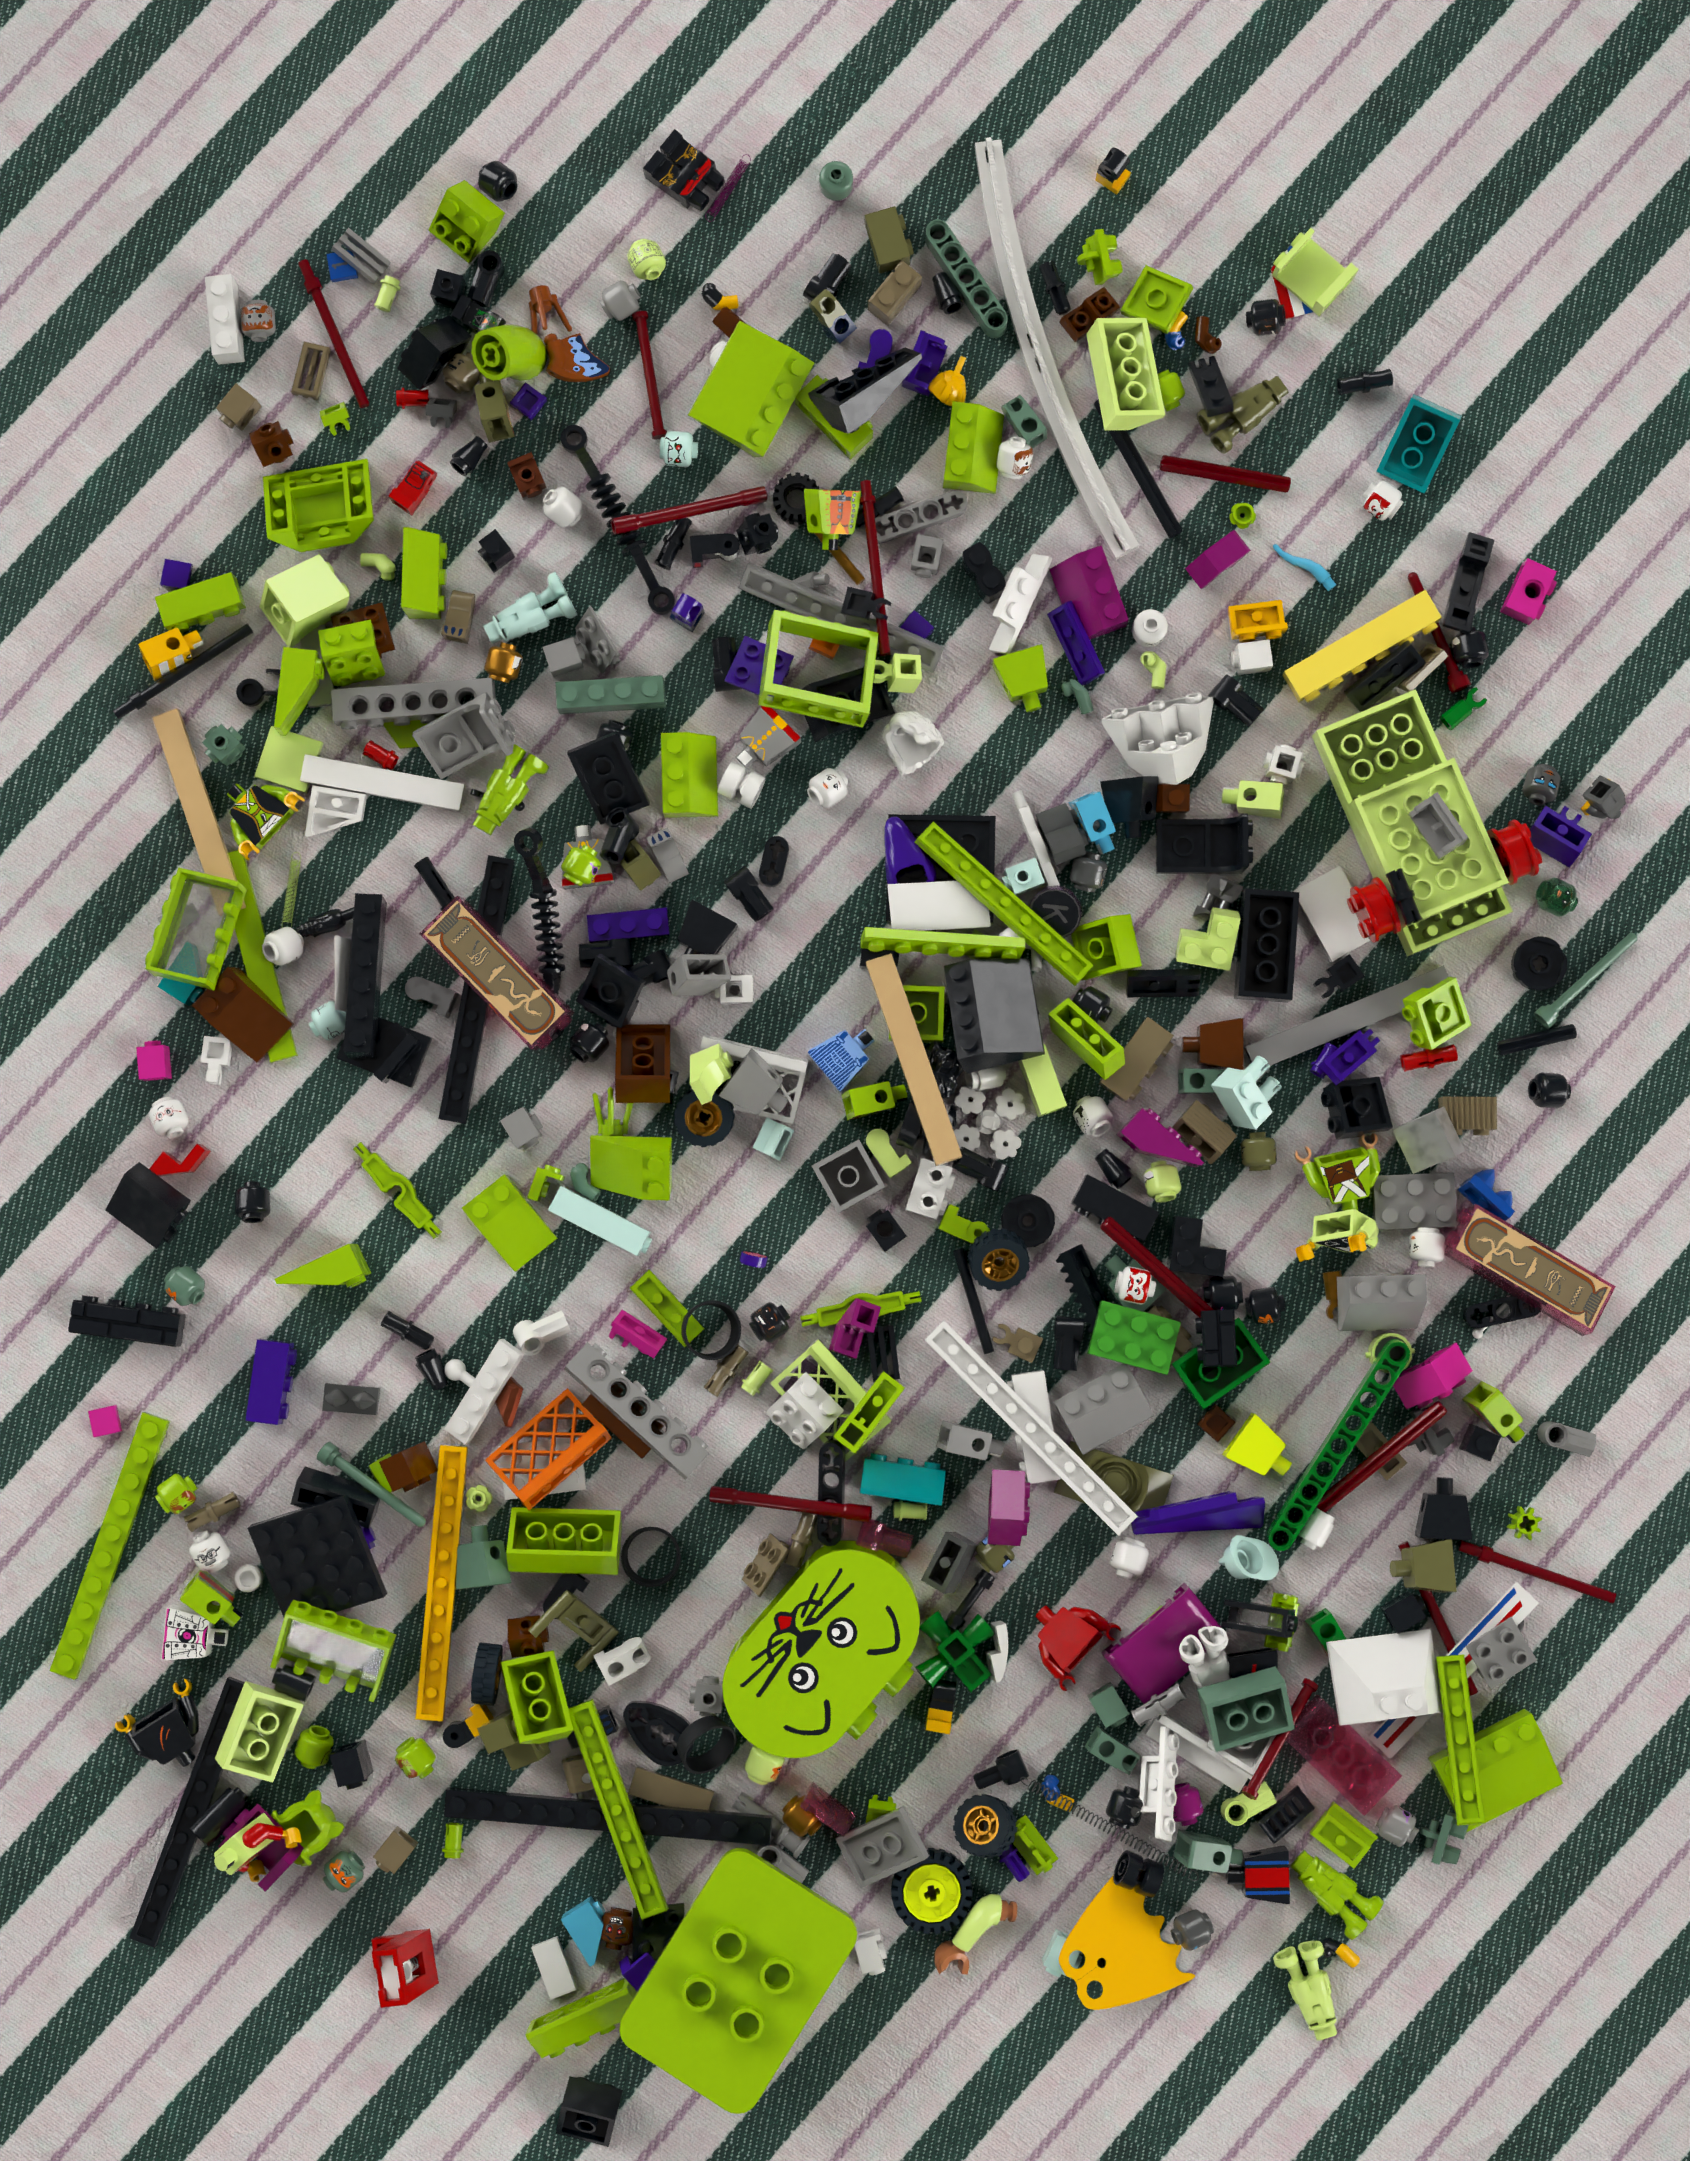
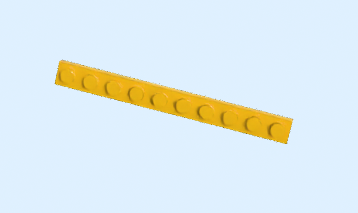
M440 1445L415 1717V1719L443 1721L445 1715L456 1590L457 1547L460 1545L468 1447Z

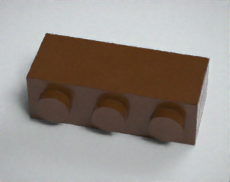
M619 1384L611 1386L613 1396L617 1398L624 1396L622 1394L624 1389ZM592 1394L581 1404L641 1459L651 1450ZM639 1402L631 1405V1411L634 1415H644L642 1412L644 1407ZM659 1420L652 1422L651 1429L655 1434L661 1435L665 1433L662 1430L664 1425Z

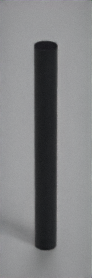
M964 1249L954 1250L953 1253L984 1354L994 1352Z

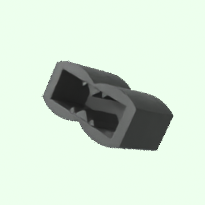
M1064 803L1035 814L1037 825L1055 865L1086 854L1085 845H1088V840L1084 830H1078L1076 826L1079 824L1074 809L1069 810L1067 804Z

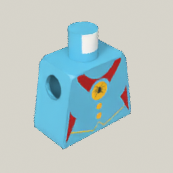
M1091 792L1068 802L1071 810L1074 809L1080 829L1084 830L1088 842H1095L1099 854L1101 855L1115 849L1109 834L1116 832L1101 792ZM1098 820L1100 828L1094 831L1093 823Z

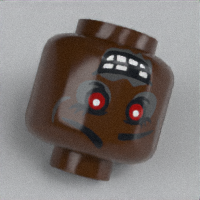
M611 1907V1910L606 1911L602 1916L603 1930L601 1940L606 1942V1948L621 1950L622 1945L632 1944V1911Z

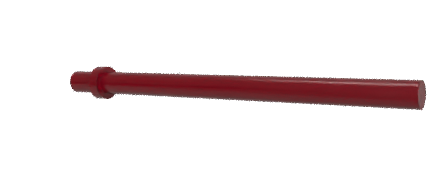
M864 480L860 482L862 494L860 504L863 505L872 591L876 594L875 601L878 598H884L873 505L876 499L872 495L871 481ZM885 605L880 607V614L886 615ZM876 618L880 656L890 655L887 620Z

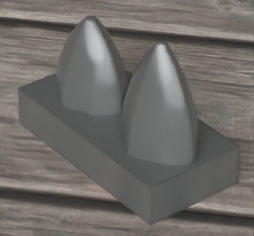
M325 1383L322 1411L378 1415L380 1388Z

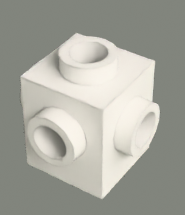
M1276 745L1271 753H1266L1262 767L1267 769L1265 777L1271 778L1270 782L1283 783V786L1286 783L1291 784L1295 777L1299 778L1304 764L1300 762L1302 753L1288 745ZM1283 763L1286 770L1277 768V764Z

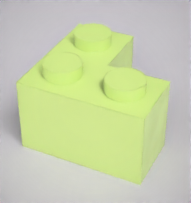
M1212 907L1207 933L1180 928L1175 952L1176 961L1230 971L1241 919L1239 911Z

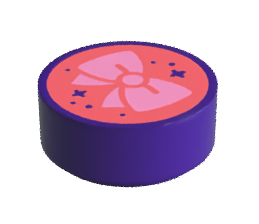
M742 1251L740 1263L764 1268L766 1267L768 1257L758 1253Z

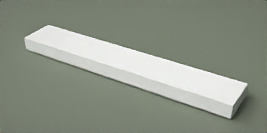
M306 754L300 781L304 783L459 812L465 787L461 783Z

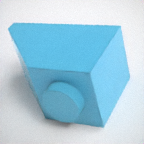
M591 1896L564 1913L561 1918L562 1923L590 1967L595 1964L598 1956L603 1930L602 1916L606 1912L599 1901L595 1902Z

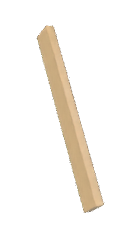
M176 708L152 717L204 873L237 881L180 710ZM210 888L218 915L222 917L224 916V904L228 902L231 892ZM244 900L241 909L246 908Z
M892 954L866 961L868 973L935 1165L939 1166L960 1159L962 1154Z

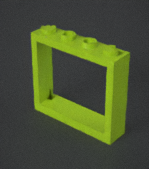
M774 609L768 624L758 705L863 728L870 714L879 633L865 628L846 626L839 622H828L812 616L806 617L792 614L789 611ZM779 631L866 650L860 702L774 684L773 678Z

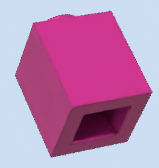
M161 1041L144 1042L145 1047H136L139 1080L172 1079L169 1046L161 1045Z

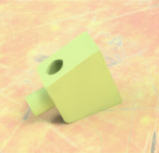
M1241 780L1239 789L1223 788L1222 803L1237 805L1238 813L1281 819L1284 800L1283 783ZM1249 795L1256 796L1252 801L1246 800Z

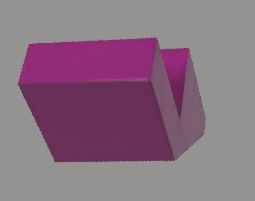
M1233 530L1205 550L1185 569L1200 589H1203L1223 571L1233 567L1251 550L1238 533Z
M855 1298L836 1324L829 1351L851 1359H857L864 1333H874L881 1307Z

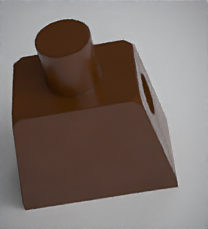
M1243 1018L1199 1025L1197 1027V1037H1182V1053H1197L1198 1065L1220 1069L1233 1068L1244 1070Z

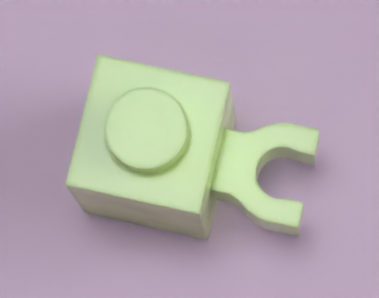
M895 653L889 664L882 660H875V669L880 670L882 674H874L873 683H882L887 680L888 692H915L922 680L921 655Z

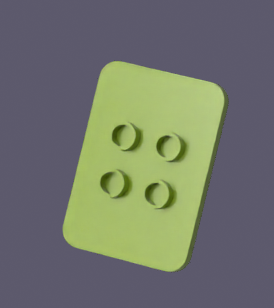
M745 1848L729 1850L716 1865L624 2012L620 2022L622 2041L631 2050L724 2110L734 2114H741L751 2110L760 2099L854 1948L857 1940V1927L854 1919L847 1912L754 1852Z

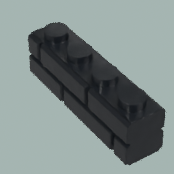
M82 1295L81 1300H73L68 1327L70 1333L180 1347L182 1345L186 1315L178 1313L179 1308L162 1306V1311L151 1310L152 1304L137 1302L135 1307L125 1306L124 1300L109 1299L107 1304L98 1302L99 1297Z

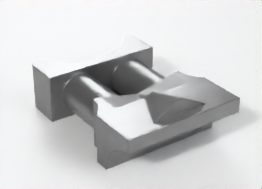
M1212 873L1206 885V896L1201 906H1196L1192 916H1210V910L1216 898L1221 900L1218 908L1229 910L1232 902L1238 899L1243 886Z

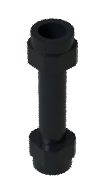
M982 1569L974 1578L976 1581L975 1585L955 1612L951 1610L947 1616L946 1624L955 1631L962 1628L966 1622L964 1617L984 1589H990L996 1578Z

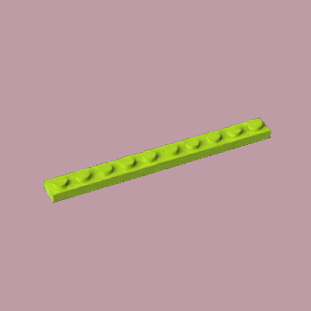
M142 1412L49 1670L51 1672L73 1680L78 1679L170 1420Z

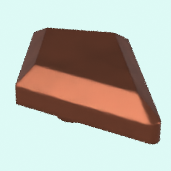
M512 1376L495 1401L504 1425L510 1428L512 1427L524 1389Z

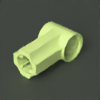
M1263 1781L1257 1791L1259 1795L1256 1800L1250 1799L1241 1793L1234 1798L1226 1799L1221 1805L1220 1812L1227 1822L1234 1826H1240L1252 1816L1277 1802L1271 1789ZM1239 1805L1241 1808L1240 1815L1234 1819L1230 1818V1807Z

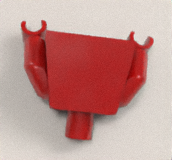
M1044 1606L1035 1616L1044 1625L1043 1629L1038 1633V1637L1041 1640L1038 1647L1042 1664L1055 1679H1058L1060 1688L1063 1691H1067L1065 1685L1062 1684L1065 1679H1071L1074 1684L1076 1683L1070 1672L1103 1636L1111 1641H1115L1109 1635L1111 1628L1121 1631L1118 1625L1108 1623L1107 1619L1095 1611L1086 1608L1072 1607L1067 1610L1062 1607L1055 1614L1048 1606Z

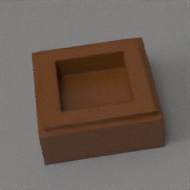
M1214 1404L1199 1420L1197 1425L1216 1442H1219L1236 1422Z

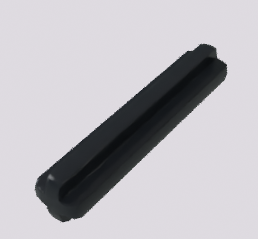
M1570 1024L1498 1041L1497 1050L1500 1055H1506L1576 1038L1577 1031L1575 1026Z

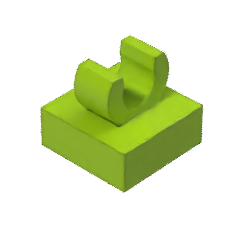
M345 402L319 411L324 427L329 426L330 432L334 436L337 435L335 425L339 422L345 425L347 431L350 430V424L347 419L349 418V412Z
M874 1794L872 1799H869L865 1823L896 1810V1803H893V1798L888 1797L887 1802L877 1800L878 1795Z

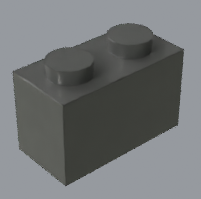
M945 1532L921 1581L943 1594L954 1593L978 1544L957 1532Z

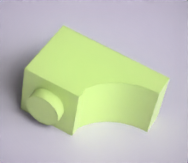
M720 1044L690 1055V1085L701 1105L712 1101V1096L716 1089L723 1082L731 1079V1067L734 1066L733 1060L728 1051H723Z

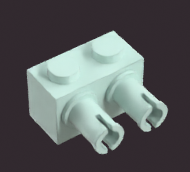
M1257 1056L1245 1070L1227 1068L1211 1084L1234 1126L1256 1130L1272 1113L1268 1101L1282 1088L1281 1085H1278L1280 1082L1272 1076H1269L1260 1087L1257 1086L1256 1081L1270 1068V1065L1267 1064L1268 1061L1261 1056Z

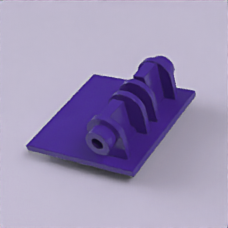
M744 636L724 682L759 695L766 644ZM777 649L773 683L782 685L784 678L788 676L794 656Z

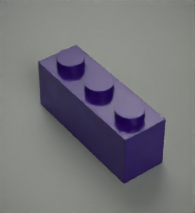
M257 1339L245 1421L280 1425L283 1424V1419L287 1420L289 1415V1403H286L287 1392L290 1393L293 1386V1376H290L291 1365H295L297 1350L293 1349L294 1343Z

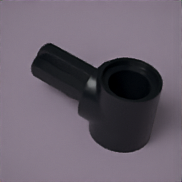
M1016 1749L997 1757L995 1766L974 1774L973 1778L977 1788L983 1789L1002 1780L1004 1784L1012 1785L1020 1782L1021 1777L1027 1778L1029 1774L1019 1750Z

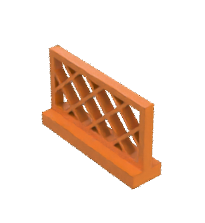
M568 1388L485 1459L486 1463L528 1510H531L612 1439L607 1429L581 1405L582 1403ZM569 1398L574 1404L573 1414H559L560 1405ZM544 1419H554L552 1432H538L539 1423ZM558 1419H572L571 1432H557ZM577 1420H589L594 1425L586 1433H576ZM523 1437H533L532 1450H518V1441ZM538 1437H552L550 1451L536 1450ZM556 1438H571L570 1447L565 1451H555ZM502 1455H512L511 1468H499L494 1462ZM517 1455L531 1456L530 1469L516 1468ZM536 1456H550L549 1465L544 1469H534ZM515 1474H529L528 1483L518 1490L514 1485Z

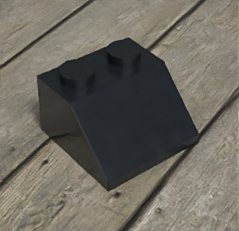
M569 2076L556 2134L609 2147L623 2090L611 2084L602 2085L590 2082L584 2077L575 2078Z

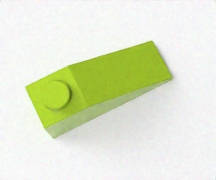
M883 1371L833 1437L856 1455L905 1387Z

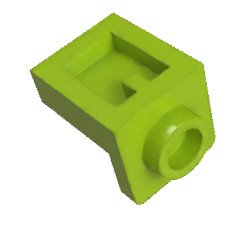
M545 1164L544 1169L537 1167L527 1198L540 1202L541 1197L546 1198L551 1184L547 1182L548 1176L564 1181L565 1176L560 1175L561 1169Z

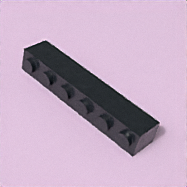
M355 893L343 1051L351 1059H376L387 902L382 894Z

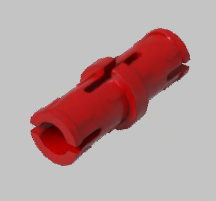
M1454 1044L1432 1050L1424 1048L1423 1051L1400 1055L1401 1066L1404 1072L1423 1067L1430 1069L1438 1064L1458 1060Z

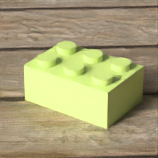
M245 1681L215 1760L222 1769L273 1783L304 1706L299 1699L274 1689Z

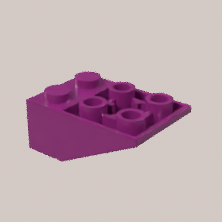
M1143 1108L1138 1110L1116 1134L1136 1153L1192 1167L1202 1166L1204 1163L1200 1159L1202 1154L1192 1145L1185 1146L1179 1141L1181 1135L1172 1127L1165 1128L1159 1123L1161 1120L1160 1116L1150 1108L1148 1110Z

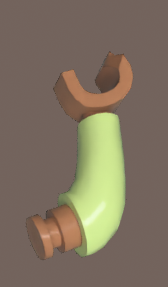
M989 1894L977 1901L967 1914L952 1941H945L937 1947L935 1951V1967L938 1973L941 1974L945 1971L951 1961L959 1959L958 1968L961 1974L968 1975L969 1960L965 1952H969L976 1941L992 1925L996 1926L999 1921H1005L1007 1918L1009 1922H1015L1017 1903L1010 1901L1008 1904L1006 1900H1001L999 1894Z

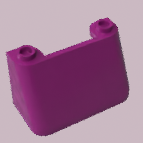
M1185 1583L1174 1591L1176 1594L1173 1596V1602L1170 1598L1167 1599L1165 1605L1128 1636L1122 1637L1119 1640L1122 1645L1117 1643L1113 1646L1110 1644L1101 1652L1143 1704L1150 1701L1151 1696L1163 1693L1189 1671L1188 1666L1190 1664L1182 1660L1179 1651L1180 1644L1186 1636L1194 1635L1201 1642L1198 1634L1199 1629L1208 1626L1222 1628Z

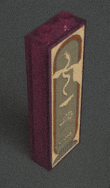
M456 896L419 933L531 1050H537L538 1048L543 1050L553 1040L551 1035L557 1029L562 1031L571 1023L572 1019L570 1017L575 1012L463 897Z
M1477 1204L1467 1208L1464 1207L1456 1218L1458 1225L1455 1231H1451L1444 1242V1245H1446L1444 1254L1579 1335L1584 1336L1593 1332L1616 1286Z

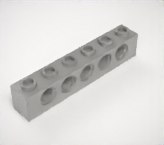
M492 678L331 689L333 722L337 726H341V729L346 730L356 729L359 724H367L371 728L383 727L385 722H394V725L404 726L409 725L410 721L421 720V723L428 724L462 706L461 700L466 695H472L476 698L487 692L491 699H496L495 682ZM439 697H446L448 699L447 705L441 709L435 708V701ZM420 699L421 705L417 710L412 711L408 709V704L411 700ZM393 701L394 708L390 712H382L383 703ZM359 703H367V710L363 714H355V707Z
M587 1342L565 1366L564 1370L686 1480L709 1454L705 1450L708 1447L707 1444L698 1436L692 1438L685 1431L687 1426L677 1417L674 1419L670 1418L665 1413L667 1408L659 1400L654 1399L652 1401L645 1395L647 1390L638 1381L635 1380L632 1383L625 1377L626 1370L617 1362L611 1364L605 1358L607 1354L597 1344L591 1346ZM593 1366H602L605 1370V1377L602 1379L592 1377L590 1369ZM614 1384L623 1385L626 1390L625 1395L620 1398L613 1396L611 1386ZM635 1402L642 1403L646 1408L645 1414L642 1416L634 1415L631 1411V1405ZM662 1421L666 1426L665 1433L661 1435L655 1434L651 1429L652 1422ZM675 1439L683 1440L686 1444L685 1452L676 1453L672 1449V1441Z

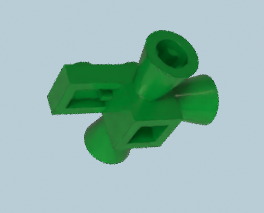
M939 1610L920 1625L919 1629L939 1645L935 1650L938 1653L936 1656L915 1667L931 1688L936 1685L948 1668L953 1671L970 1693L992 1675L974 1653V1646L995 1635L991 1627L979 1614L974 1617L962 1634L958 1629L953 1634L950 1632Z

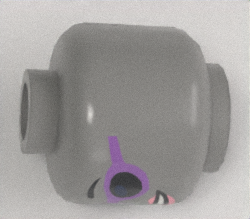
M1397 1805L1392 1806L1390 1809L1386 1807L1376 1824L1379 1828V1836L1397 1847H1402L1406 1841L1412 1844L1419 1831L1415 1827L1416 1817Z

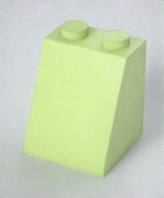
M318 554L267 579L259 607L286 645L293 647L315 628L330 621L331 616L338 615L344 611L350 594L347 586L343 582L340 583L335 576L331 564L327 561L325 562L322 556Z

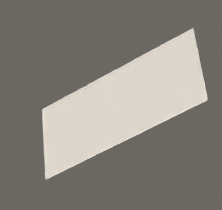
M958 881L887 884L892 929L927 931L991 927L989 909Z

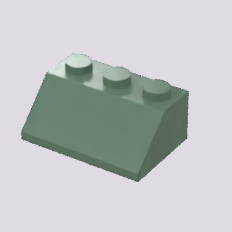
M1276 1666L1197 1689L1202 1715L1215 1752L1295 1729L1286 1682Z

